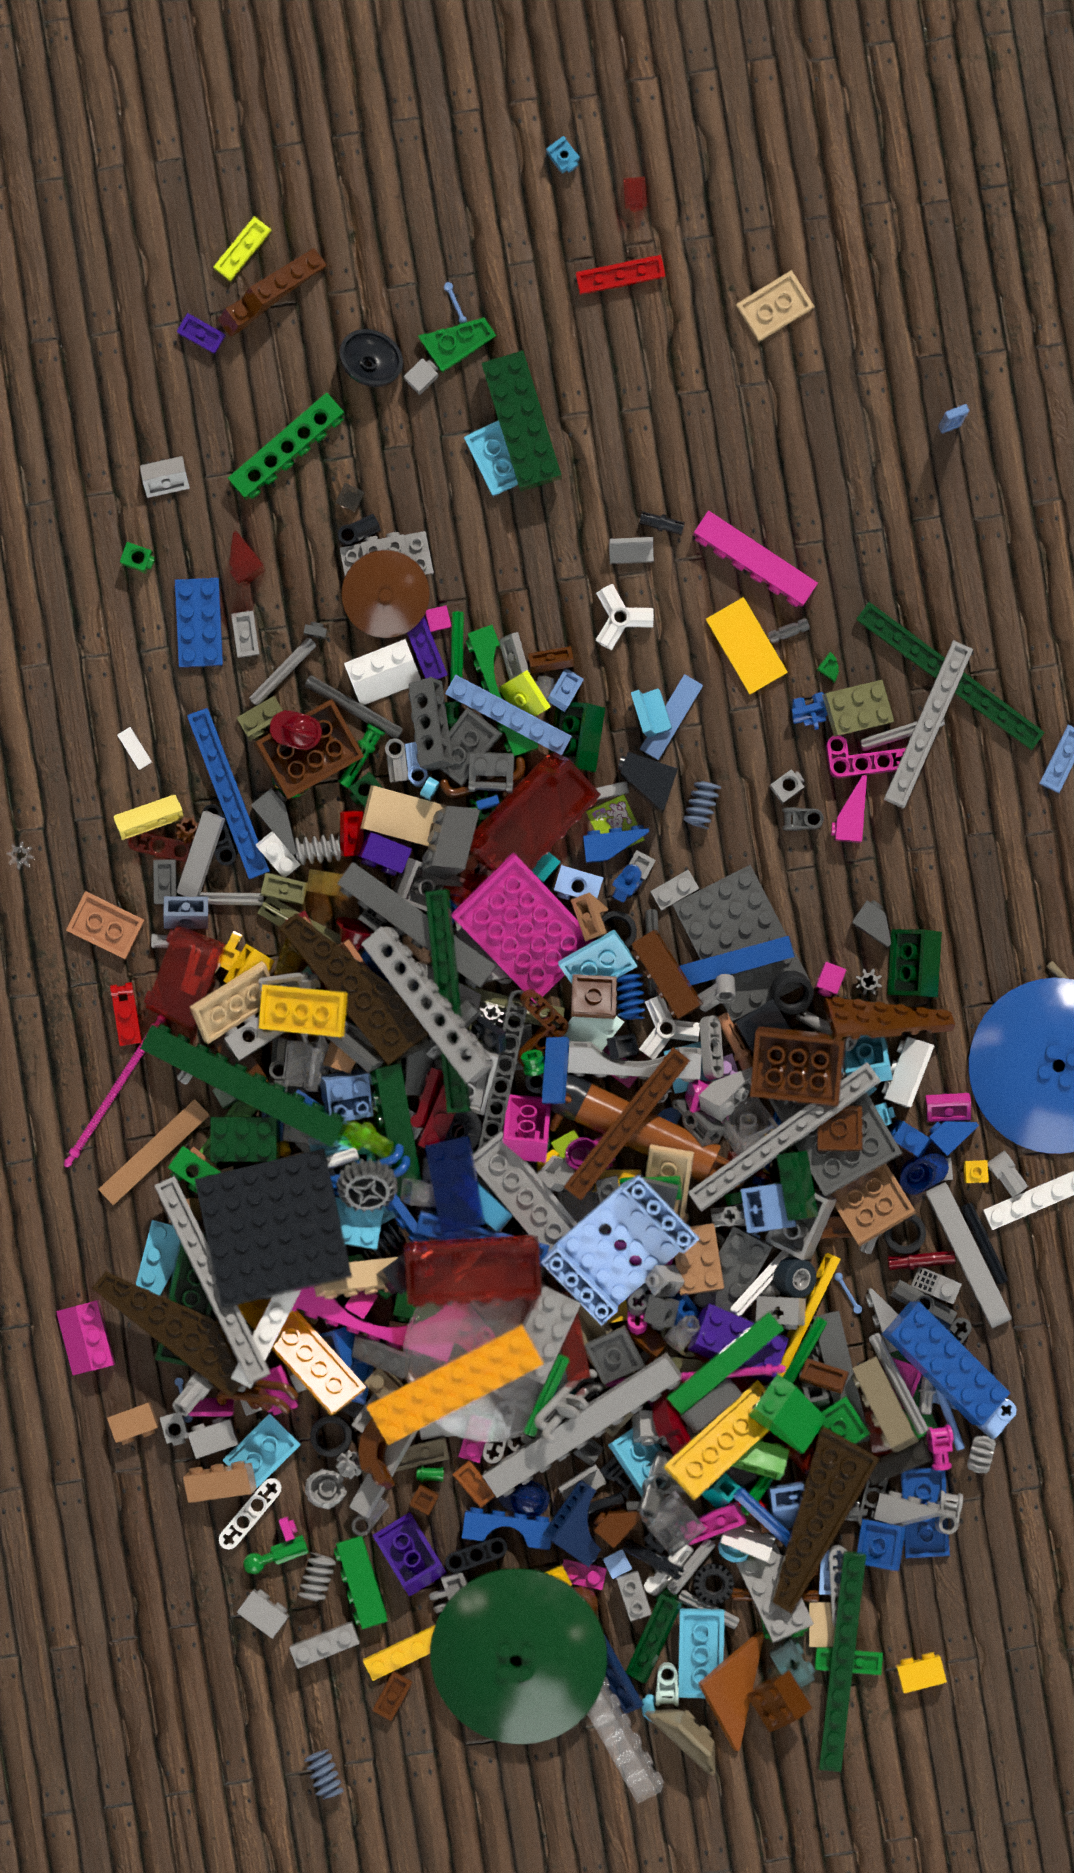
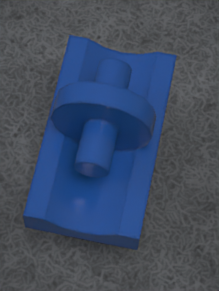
M823 692L812 695L814 704L806 705L804 698L801 697L792 700V719L794 724L804 722V726L813 724L814 730L819 729L818 723L826 721L825 716H828L822 697Z
M630 864L626 866L622 873L614 880L612 886L616 887L612 897L625 902L627 896L632 895L641 886L644 879L641 878L642 872L637 865Z

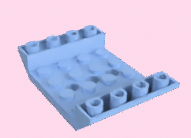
M638 1175L621 1184L561 1237L542 1259L541 1263L581 1303L600 1325H603L618 1311V1306L645 1283L644 1280L655 1265H665L680 1251L685 1253L700 1238L647 1182ZM602 1224H608L612 1230L608 1234H603L600 1232L599 1227ZM617 1240H624L627 1246L619 1250L615 1248L614 1243ZM637 1255L642 1259V1262L636 1266L632 1265L629 1262L630 1257Z

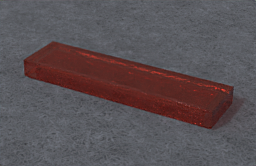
M569 1291L560 1292V1294L576 1301ZM577 1312L561 1346L562 1354L569 1358V1363L565 1369L568 1382L591 1377Z

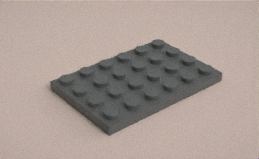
M751 865L672 904L700 960L787 936ZM794 948L795 957L731 974L735 978V1000L730 1003H723L732 1022L772 1000L770 987L773 980L779 974L795 970L808 978ZM715 979L711 980L713 985L715 984ZM800 982L786 984L780 992V997L803 985Z
M844 1064V1069H843V1072H844L845 1076L842 1078V1080L847 1077L846 1071H845V1064ZM867 1092L848 1105L862 1106V1151H818V1128L794 1144L798 1152L808 1151L811 1174L824 1197L829 1196L902 1154ZM768 1098L782 1124L810 1104L805 1102L794 1104L793 1101H789L788 1105H786L784 1100L778 1101L777 1099Z

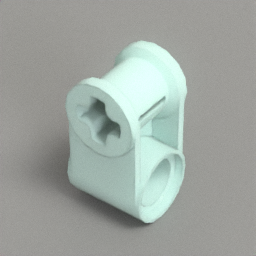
M665 1662L658 1667L656 1706H660V1704H674L678 1706V1675L676 1667L672 1663ZM664 1669H671L674 1672L670 1679H664L661 1676V1672Z

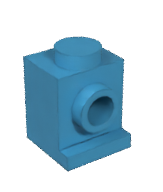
M564 136L546 149V154L562 174L565 171H573L579 165L577 163L580 160L579 155ZM562 152H567L568 157L562 158L560 154Z

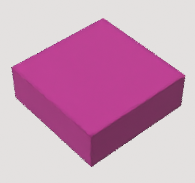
M447 606L426 610L430 632L452 627Z

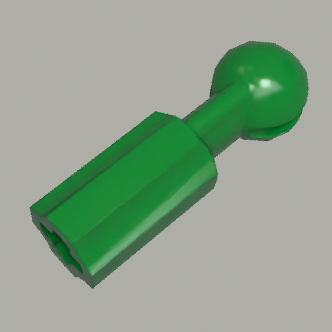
M303 1535L272 1546L267 1554L251 1553L247 1555L243 1561V1566L246 1572L258 1574L268 1563L274 1562L278 1565L309 1553Z

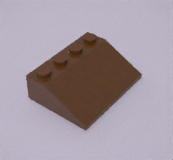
M333 699L305 713V715L315 718L320 723L322 729L321 739L315 747L308 750H300L276 742L271 733L253 742L287 799L292 798L364 757Z
M759 1026L755 1035L750 1096L839 1106L847 1037H842L841 1041H834L833 1034Z

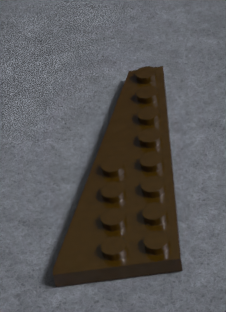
M294 914L279 926L280 930L329 991L347 993L346 1013L388 1066L429 1034L397 990L335 944L330 938L318 931L317 928L300 915Z
M107 1271L103 1273L91 1288L229 1398H232L242 1386L241 1383L231 1378L239 1362L220 1322Z
M824 1426L821 1427L771 1600L772 1603L791 1614L879 1461L878 1457Z

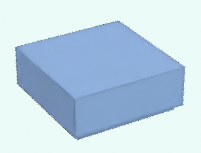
M623 1549L603 1558L612 1579L632 1569Z

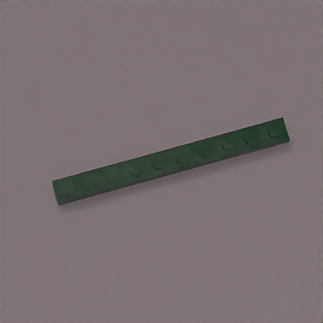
M868 602L856 618V621L936 680L945 658L875 605ZM963 672L954 694L1029 750H1032L1045 732Z
M447 889L425 892L434 983L437 985V991L441 997H445L452 1006L450 1009L453 1013L462 1018L450 893ZM441 1015L439 1018V1023L441 1026L445 1024V1018L443 1015ZM454 1033L452 1036L455 1044L458 1042L457 1033ZM441 1050L447 1113L471 1111L469 1085Z
M843 1551L818 1765L819 1770L841 1772L866 1553Z

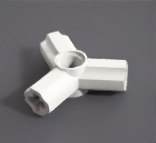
M613 584L606 586L596 593L609 616L595 640L605 648L612 651L625 627H653V608H626ZM617 612H623L627 619L619 623L614 619V615Z
M660 996L645 1001L655 1026L639 1048L645 1055L651 1059H656L670 1039L698 1042L700 1023L673 1020L664 998ZM664 1022L672 1025V1032L668 1035L662 1034L660 1031V1026Z

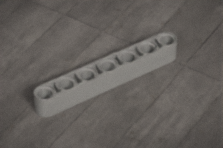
M944 1182L925 1191L990 1327L993 1329L1011 1320V1315L948 1185Z

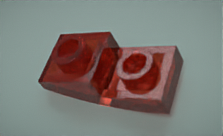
M864 1412L866 1426L870 1432L869 1444L872 1455L878 1457L894 1453L891 1447H886L880 1435L884 1433L880 1426H875L871 1418L874 1412Z

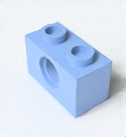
M561 865L554 892L558 893L557 897L569 900L570 897L577 898L586 893H591L595 898H598L603 877ZM581 881L584 884V890L580 893L574 892L571 888L572 883Z

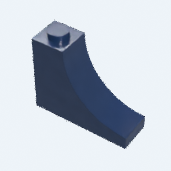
M580 1480L543 1533V1536L587 1567H590L601 1551V1548L593 1541L587 1523L589 1505L596 1490Z

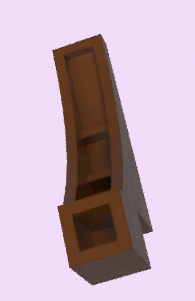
M315 248L311 249L249 287L242 299L225 308L218 318L219 323L229 336L232 337L245 329L252 321L289 292L324 270L327 264Z

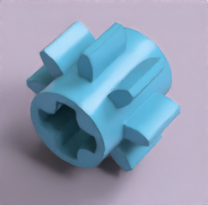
M887 1103L875 1105L885 1125L892 1124L891 1118L896 1117L893 1107L888 1108Z

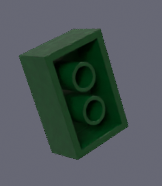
M211 1117L210 1161L269 1162L280 1159L281 1121L274 1117Z

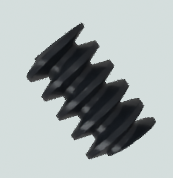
M396 1221V1227L389 1223L387 1224V1232L380 1228L377 1250L360 1248L366 1260H376L375 1256L383 1259V1251L388 1255L391 1254L390 1247H393L396 1251L399 1250L398 1243H401L403 1246L407 1245L406 1239Z

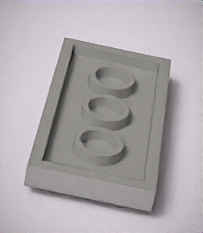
M543 1285L540 1286L523 1326L544 1362L542 1366L528 1372L524 1376L544 1385L581 1303Z
M773 1544L768 1562L751 1555L742 1562H736V1566L773 1643L814 1624L802 1598L798 1601L792 1614L771 1602L783 1561L776 1544Z

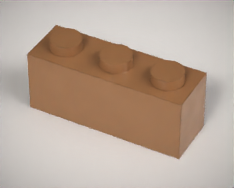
M244 1461L233 1462L231 1466L225 1467L223 1464H215L210 1466V1469L194 1467L189 1469V1472L183 1477L188 1503L248 1495L257 1489L252 1463L245 1464Z

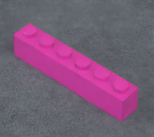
M709 510L694 531L693 535L696 537V542L704 547L709 545L714 549L713 553L722 559L725 557L733 561L731 564L740 571H743V569L751 573L750 577L758 583H761V581L769 585L768 589L776 595L783 594L787 597L786 601L795 607L798 605L803 607L818 582Z

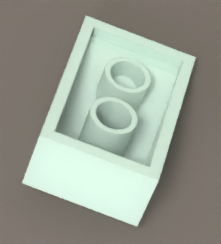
M617 1016L615 1019L572 1017L568 1022V1031L563 1037L569 1038V1041L592 1042L597 1048L603 1050L607 1045V1038L613 1037L624 1021Z

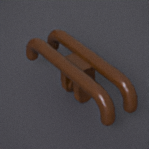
M522 757L516 759L517 768L513 772V783L519 781L524 776L525 761ZM476 775V781L481 782L479 775ZM487 776V780L482 782L506 783V776L496 778ZM446 779L440 781L442 792L452 799H459L487 791L475 790V792H468L469 785L453 789L449 786Z
M260 1379L254 1382L251 1388L246 1386L244 1392L237 1391L232 1398L219 1391L216 1395V1400L221 1406L227 1403L226 1399L247 1401L252 1409L258 1410L261 1407L264 1411H269L272 1409V1405H274L284 1414H288L290 1412L288 1404L276 1396L269 1395L265 1389L282 1391L291 1400H296L298 1393L286 1383Z

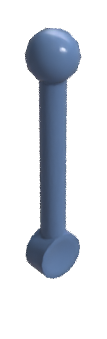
M447 282L444 285V289L449 292L459 316V323H466L467 318L463 316L452 291L453 285Z
M836 1273L834 1278L836 1281H839L851 1301L853 1311L857 1314L861 1313L862 1307L857 1305L843 1281V1275Z
M176 1378L175 1385L178 1386L179 1393L181 1394L184 1381L182 1378ZM190 1415L184 1416V1420L187 1423H190L193 1419Z

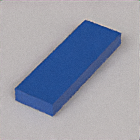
M567 1037L546 1038L542 1103L565 1104L570 1040Z

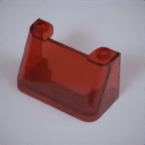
M177 926L175 930L171 929L166 942H169V946L152 991H147L144 1003L147 1004V1009L185 1028L193 1030L197 1023L190 1006L207 996L215 971L227 944Z

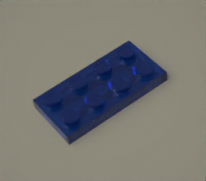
M466 1136L426 1145L441 1232L446 1233L486 1224L470 1137Z

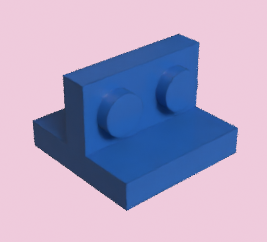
M862 1519L857 1552L866 1553L865 1565L899 1571L906 1527Z

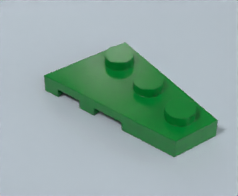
M480 318L459 324L458 326L418 335V338L443 373L496 338V334L486 319Z

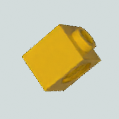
M988 1160L963 1161L964 1183L989 1182Z

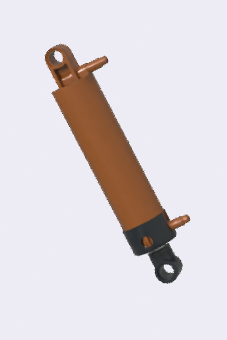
M544 1072L538 1075L542 1079L544 1078ZM567 1073L565 1104H552L550 1110L555 1115L549 1130L555 1132L564 1117L604 1135L629 1104V1101L593 1085L592 1082L575 1076L572 1073ZM527 1076L525 1084L528 1090L542 1095L543 1083L535 1085L531 1081L532 1076ZM651 1112L625 1144V1146L646 1156L649 1155L651 1144L694 1152L691 1178L699 1182H703L730 1162V1160L718 1155L720 1145L702 1146L687 1129ZM744 1180L742 1183H740L738 1186H736L735 1188H738V1187L742 1186V1185L744 1184L745 1180Z

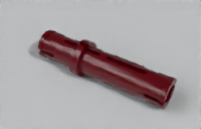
M954 1250L888 1256L889 1271L897 1269L914 1270V1268L955 1264Z

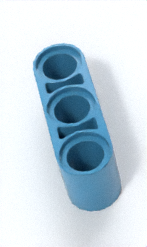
M467 1172L451 1188L497 1232L513 1217L508 1209Z

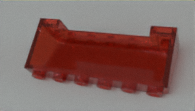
M555 752L550 753L513 790V794H509L474 831L469 852L491 873L512 853L516 854L532 870L537 865V861L551 851L552 846L557 840L563 838L567 830L582 818V814L588 808L595 805L597 798L601 794L570 759Z
M536 1235L420 1241L405 1244L408 1304H412L414 1307H422L426 1303L434 1302L435 1305L441 1306L447 1305L450 1301H457V1304H468L470 1300L489 1303L493 1299L502 1298V1301H514L517 1297H524V1300H535L537 1296H542L539 1240Z

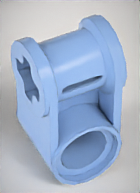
M1005 1399L983 1426H976L994 1440L1016 1415V1406L1011 1400ZM1004 1405L1007 1407L1008 1405H1010V1413L1007 1414L1006 1412H1004L1003 1414H1001L1003 1411L1001 1409V1406Z

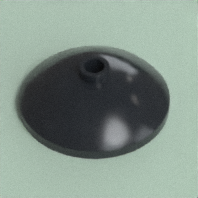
M360 329L353 331L344 338L339 348V360L344 371L353 380L366 386L382 387L391 384L397 379L403 367L402 353L397 344L390 337L376 330Z

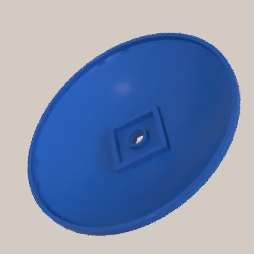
M1039 979L1020 985L1007 992L985 1013L977 1026L970 1046L968 1060L969 1080L974 1098L988 1122L1004 1137L1022 1147L1038 1152L1056 1154L1074 1152L1073 979ZM1057 1059L1062 1060L1065 1065L1061 1072H1055L1052 1067L1053 1062Z

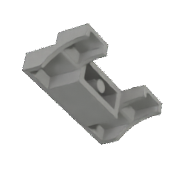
M425 531L408 535H399V532L386 534V538L378 539L377 536L365 538V542H361V544L340 548L345 575L353 563L363 555L376 550L386 549L408 555L419 564L425 575L434 574Z

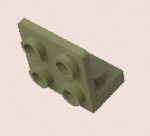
M275 696L238 716L237 720L248 739L256 741L266 735L265 732L270 730L272 718L283 710Z

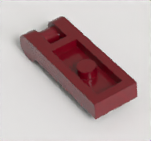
M431 1068L427 1073L425 1079L426 1086L424 1092L419 1097L420 1105L417 1114L413 1115L410 1120L413 1127H425L442 1083H444L442 1069Z

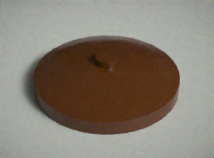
M376 550L363 555L349 568L342 585V602L347 616L358 629L375 637L392 638L409 632L421 621L429 604V584L424 571L411 557L395 550Z

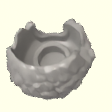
M323 1469L310 1475L305 1486V1494L308 1496V1500L313 1505L326 1509L339 1504L346 1496L347 1491L342 1484L344 1479L340 1473Z

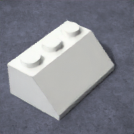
M405 639L344 663L359 703L363 706L407 689L410 683L421 680Z
M906 1037L905 1041H900L897 1052L900 1055L898 1060H893L891 1064L893 1080L885 1081L881 1091L884 1094L883 1099L906 1108H911L934 1045L910 1037Z

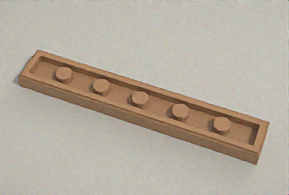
M194 1099L98 1190L112 1205H115L203 1123L210 1114Z

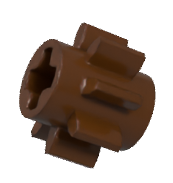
M183 817L181 824H176V829L178 830L176 833L177 839L182 838L184 844L187 842L191 843L194 840L199 822L196 823L195 817L187 819Z

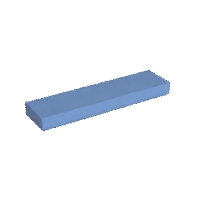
M967 404L945 412L938 425L941 433L961 427L969 412Z
M684 674L665 706L672 729L649 738L647 737L640 748L642 752L656 760L660 759L702 689V684Z

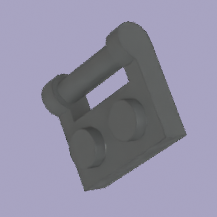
M470 752L468 792L487 790L506 791V793L513 794L514 753ZM476 775L506 776V783L476 781Z

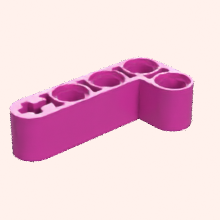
M832 736L826 744L829 771L835 778L896 771L900 761H896V766L893 767L892 754L895 755L894 759H899L906 749L849 755L847 742L842 736ZM834 740L840 741L842 743V750L838 752L832 750L831 742ZM878 757H886L889 765L885 768L880 767L877 763ZM856 760H865L867 768L865 770L857 769L855 765ZM836 762H842L845 765L843 773H837L833 767Z

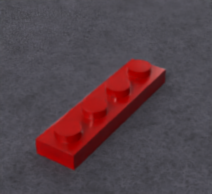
M661 255L576 272L580 295L665 278Z

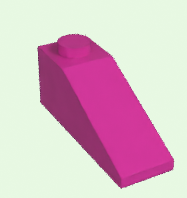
M862 775L837 816L836 822H832L831 835L835 836L834 841L862 842L867 776Z

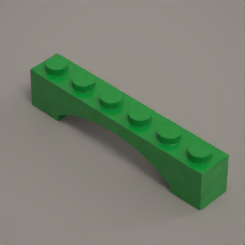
M489 625L468 633L469 639L465 641L469 652L474 651L476 660L473 663L477 673L482 672L484 680L481 681L483 689L501 698L494 674L495 651L500 647V643L493 625ZM496 722L499 732L505 733L507 739L504 742L507 753H514V758L539 749L536 742Z

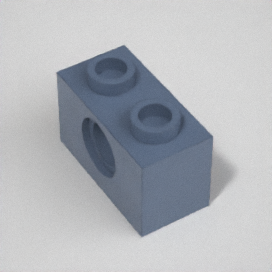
M164 897V929H208V897Z

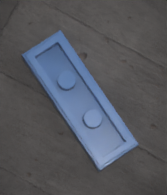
M1067 725L1039 783L1058 794L1074 764V727Z

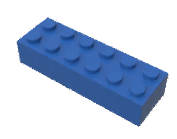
M909 1302L882 1333L972 1425L983 1426L1010 1394L920 1302Z

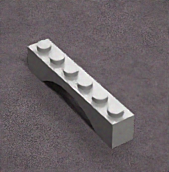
M569 1041L568 1073H572L575 1076H584L587 1073L594 1074L596 1077L616 1075L618 1078L638 1076L639 1079L648 1080L666 1055L648 1061L611 1060L610 1055L597 1048L592 1042ZM678 1047L677 1050L691 1061L677 1078L685 1082H694L695 1079L700 1080L701 1048Z

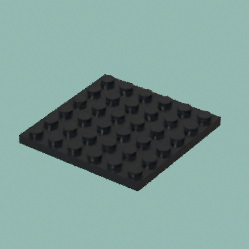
M325 1149L195 1179L222 1308L353 1278Z

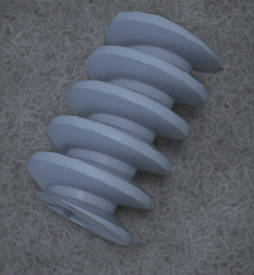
M705 781L695 782L693 786L698 790L692 791L691 795L696 799H689L688 803L693 807L686 808V812L691 816H684L683 820L691 825L709 829L704 823L711 822L706 816L707 814H714L709 809V806H716V803L711 799L719 797L714 792V789H721V786Z
M329 1749L316 1752L304 1759L305 1762H312L307 1767V1770L315 1771L310 1776V1779L318 1780L313 1784V1787H320V1790L315 1794L316 1796H323L322 1799L344 1792L343 1788H336L341 1783V1780L333 1779L338 1775V1771H331L335 1767V1763L328 1762L333 1757L332 1754H325Z

